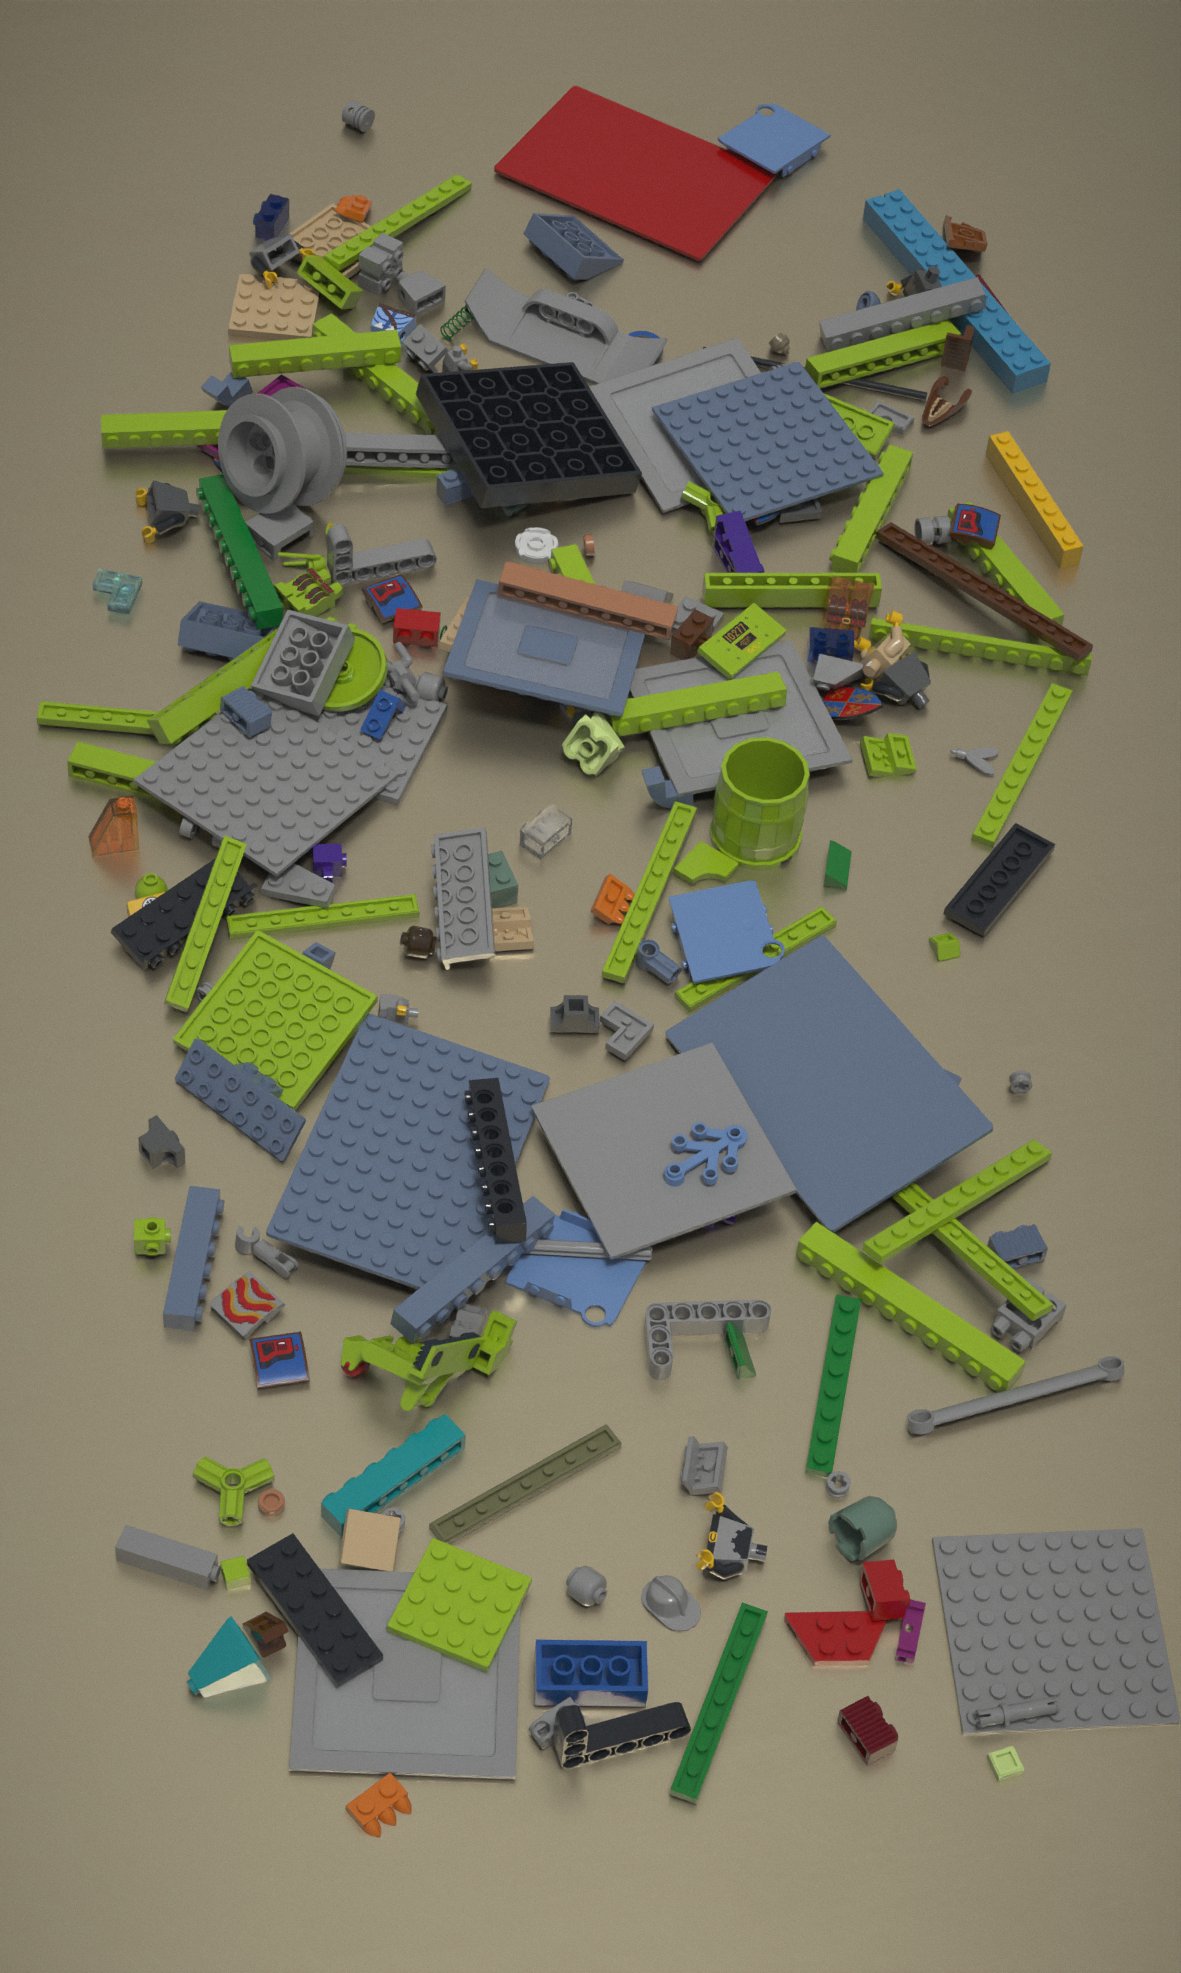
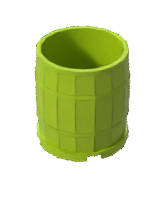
M769 737L749 738L736 743L725 753L716 784L714 816L710 825V836L713 847L738 862L741 868L753 871L772 870L780 867L781 862L789 858L792 859L798 853L803 837L802 826L809 795L808 780L810 775L807 761L798 749L785 741Z

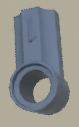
M646 939L640 942L636 956V965L642 970H650L667 984H672L681 973L682 967L662 953L656 941Z

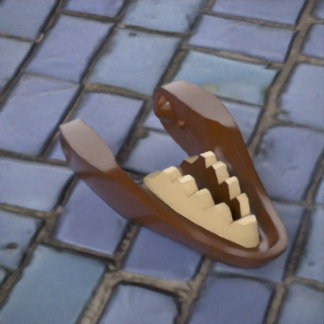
M945 376L939 378L931 388L922 415V422L927 426H935L954 415L969 400L972 390L968 388L964 391L958 403L953 405L951 402L939 397L949 385V378Z

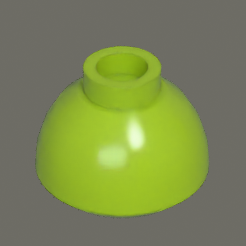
M147 873L135 886V896L137 899L168 891L165 881L154 873Z

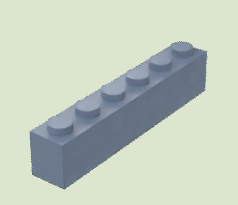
M197 1186L189 1187L163 1311L164 1328L195 1331L197 1321H202L203 1306H200L201 1300H206L208 1285L204 1283L205 1279L211 1276L212 1263H209V1259L215 1256L216 1242H213L214 1236L219 1235L220 1221H217L218 1215H223L225 1201L220 1199V1189Z

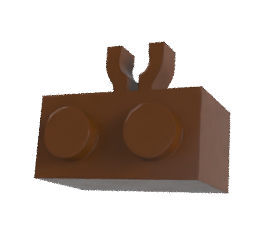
M695 609L672 635L670 654L681 660L694 658L698 654V648L712 637L714 618Z

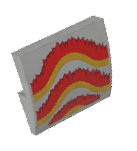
M250 1271L231 1283L209 1303L245 1339L264 1321L268 1324L285 1306Z

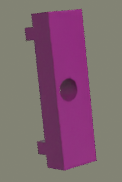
M910 1599V1606L906 1607L905 1617L902 1622L895 1661L913 1665L926 1603Z

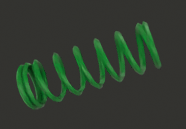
M467 305L462 307L448 322L440 327L441 334L446 339H453L454 334L459 333L458 330L461 331L463 327L467 326V323H471V319H474ZM462 312L470 318L469 321H466L462 316ZM458 316L465 321V325L461 324V322L458 320ZM453 320H456L461 325V329L457 328ZM449 324H452L456 328V333L452 331V329L449 327ZM445 327L451 331L452 336L446 333Z

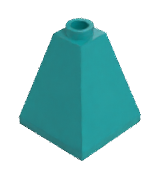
M231 1616L225 1621L188 1671L191 1679L186 1682L195 1695L201 1693L203 1697H208L266 1682L272 1679V1676Z

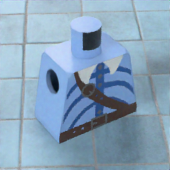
M379 303L371 323V332L397 330L402 345V341L416 328V315Z

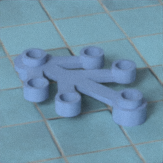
M697 1122L692 1126V1135L695 1139L712 1138L718 1139V1141L715 1143L690 1141L682 1134L675 1135L672 1138V1148L675 1151L682 1152L686 1150L698 1153L680 1164L672 1163L665 1169V1181L670 1186L681 1185L685 1180L686 1172L708 1159L707 1168L703 1171V1181L708 1185L715 1184L718 1181L717 1165L719 1153L727 1147L728 1154L723 1159V1169L726 1172L736 1171L738 1168V1149L747 1142L746 1130L738 1125L729 1126L725 1130L707 1128L706 1124ZM711 1174L714 1175V1177L709 1178L707 1177V1175Z

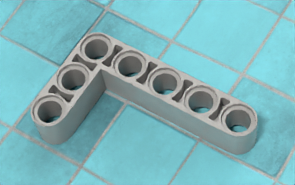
M333 525L327 532V567L334 583L338 582L340 585L432 567L437 561L432 545L427 539H418L353 553V543L344 525Z
M764 1300L666 1302L649 1305L646 1309L644 1321L649 1375L653 1379L660 1381L666 1380L671 1375L673 1363L671 1336L725 1334L728 1322L734 1324L743 1334L762 1333L769 1327L771 1306Z

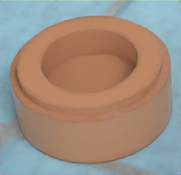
M585 534L583 536L585 554L587 556H594L592 534Z
M265 1490L258 1498V1509L266 1517H277L285 1509V1498L278 1490Z

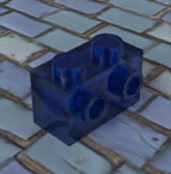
M270 194L267 200L262 202L259 213H256L253 218L256 238L269 240L279 236L289 219V198Z
M810 627L807 642V662H817L819 654L853 661L854 630Z

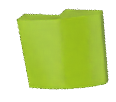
M887 733L884 739L868 736L862 737L860 745L869 776L890 777L916 772L917 767L908 735Z

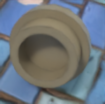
M779 333L771 339L769 344L773 352L789 354L790 340L787 335Z

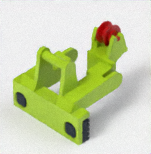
M475 1332L461 1334L460 1337L440 1341L438 1339H431L412 1343L403 1336L398 1338L394 1345L392 1344L394 1337L390 1335L373 1338L370 1341L361 1335L346 1337L343 1340L341 1367L347 1375L357 1376L366 1373L370 1364H373L406 1379L407 1382L400 1405L403 1410L411 1411L421 1405L424 1407L432 1406L449 1379L458 1378L466 1370L472 1369L486 1339Z

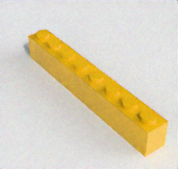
M1009 431L989 435L986 456L1059 569L1079 565L1083 544Z

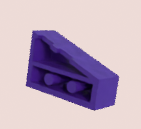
M741 510L716 516L712 547L726 573H765Z

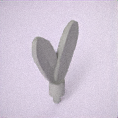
M984 747L969 751L960 748L950 750V753L956 754L955 757L966 759L981 773L988 776L994 775L993 767L985 760L996 757L999 753L997 749Z

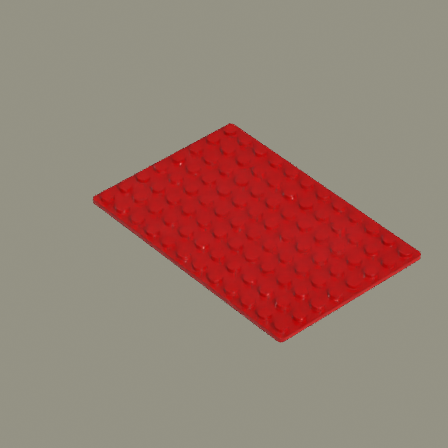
M573 86L494 166V172L697 261H701L777 177V173L774 174L743 156L579 86Z

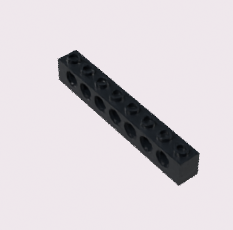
M499 1078L469 1080V1090L464 1091L465 1105H470V1108H468V1121L474 1125L471 1126L472 1141H477V1144H474L475 1159H480V1162H478V1176L484 1179V1181H481L482 1196H487V1199L484 1200L485 1213L491 1216V1218H488L489 1234L494 1233L496 1244L526 1241L527 1222Z

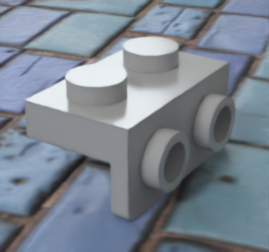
M421 324L402 341L407 348L405 352L413 360L417 358L419 360L418 364L426 372L428 370H431L433 373L438 372L434 365L448 352V349Z
M694 1436L688 1438V1445L684 1449L685 1465L684 1469L681 1470V1482L686 1486L691 1495L721 1493L728 1449L725 1442L699 1444Z

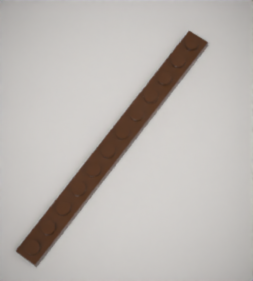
M890 522L877 531L876 538L1074 660L1079 661L1092 652L1093 644L894 523Z

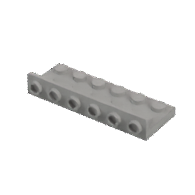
M486 828L435 834L434 844H431V854L436 862L435 865H432V873L434 879H437V885L433 886L435 900L438 899V906L434 907L436 920H439V927H436V937L441 943V948H437L439 963L443 962L445 969L449 970L451 969L450 963L496 957Z

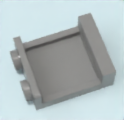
M294 504L279 512L271 514L259 513L245 522L256 547L274 562L281 558L277 556V553L281 552L283 546L303 534L308 538L313 537V520L302 513Z

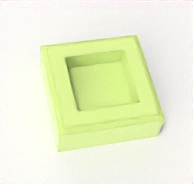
M1009 1746L987 1755V1760L998 1782L1024 1773L1025 1769L1014 1746Z

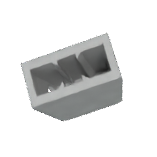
M403 271L397 276L398 297L410 313L418 316L445 301L446 285L424 271H417L411 275Z

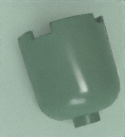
M873 1496L864 1497L831 1515L828 1521L830 1534L835 1533L839 1541L836 1544L837 1549L850 1561L862 1560L890 1542L897 1531L894 1509L881 1498Z

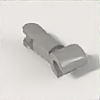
M238 1226L235 1249L240 1254L249 1255L253 1253L271 1266L283 1278H288L290 1271L298 1268V1263L293 1257L281 1252L264 1239L259 1241L260 1231L257 1227L253 1228L252 1236L247 1237L243 1234V1228Z

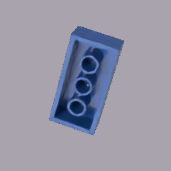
M536 1639L534 1653L535 1705L556 1706L571 1697L578 1706L646 1707L648 1696L647 1641Z

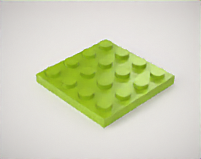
M432 1538L387 1625V1631L488 1673L531 1586L532 1578Z

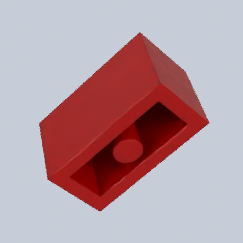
M396 608L393 643L401 642L408 645L438 647L441 612Z
M895 1560L863 1562L860 1584L872 1620L904 1618L906 1607L910 1606V1594L908 1590H904L903 1574L901 1570L897 1569Z

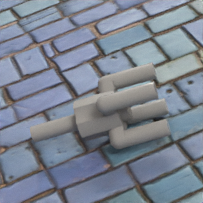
M397 642L394 648L401 657V660L392 663L387 659L388 672L383 685L386 688L395 687L402 692H407L412 701H417L420 695L413 686L416 678L409 668L413 659L401 642Z

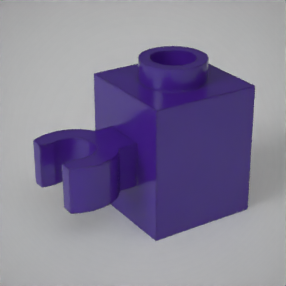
M316 844L313 847V873L333 883V877H342V867H347V855L342 853V844Z

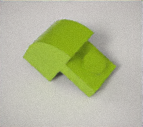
M497 1310L491 1312L484 1333L481 1336L486 1340L474 1363V1368L490 1375L500 1366L513 1343L511 1338L517 1324L516 1320Z

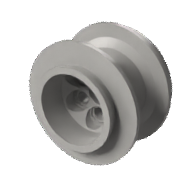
M289 387L275 392L272 396L259 393L245 395L237 399L228 408L221 422L218 437V453L223 475L233 494L240 502L253 511L271 514L282 511L291 504L309 506L320 503L333 492L342 479L347 461V445L342 424L329 403L307 389Z

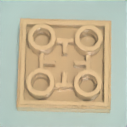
M347 1509L338 1564L377 1571H393L401 1518Z

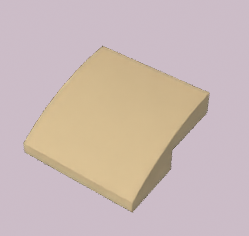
M528 906L492 909L495 951L534 949Z

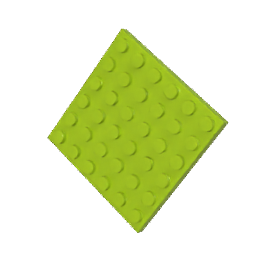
M257 930L175 1035L173 1043L188 1052L194 1039L199 1038L234 1065L246 1062L256 1065L259 1072L273 1078L277 1082L276 1085L283 1089L279 1099L296 1111L378 1002V996Z

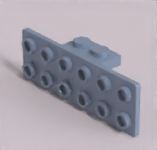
M194 1039L175 1076V1080L280 1161H285L306 1119L279 1099L283 1089L276 1085L277 1082L273 1078L259 1072L256 1065L249 1062L234 1065L201 1039Z

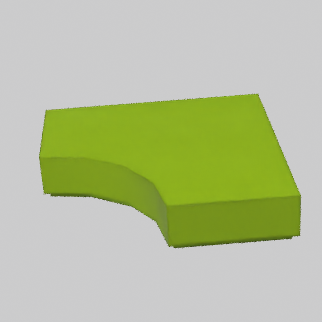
M700 841L674 868L673 874L692 885L699 880L707 878L726 882L738 869L739 863Z

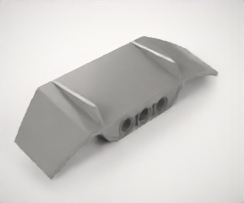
M487 268L484 269L464 301L490 344L541 364L574 362L584 380L595 385L653 366L668 341L667 338H639L618 331L614 320L605 311L548 289H540L531 297L521 294L506 285Z

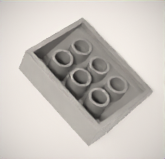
M287 610L251 687L294 709L319 716L355 641L349 625Z

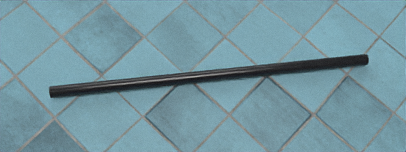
M751 356L756 366L769 368L785 364ZM859 378L842 382V384L924 401L927 398V392Z

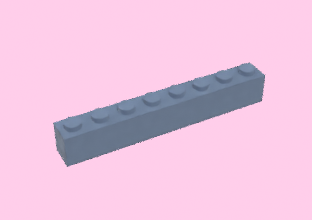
M532 1196L523 1203L527 1222L526 1241L496 1244L494 1233L489 1234L488 1232L393 1310L390 1324L412 1343L416 1342L419 1338L427 1337L437 1323H444L450 1316V1313L456 1308H462L472 1294H479L489 1280L497 1279L503 1269L508 1265H514L524 1251L529 1252L541 1237L546 1238L554 1229L553 1222L556 1214Z

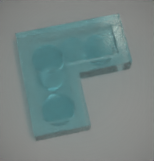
M99 569L92 584L93 591L111 594L107 604L108 611L130 615L142 586V577Z

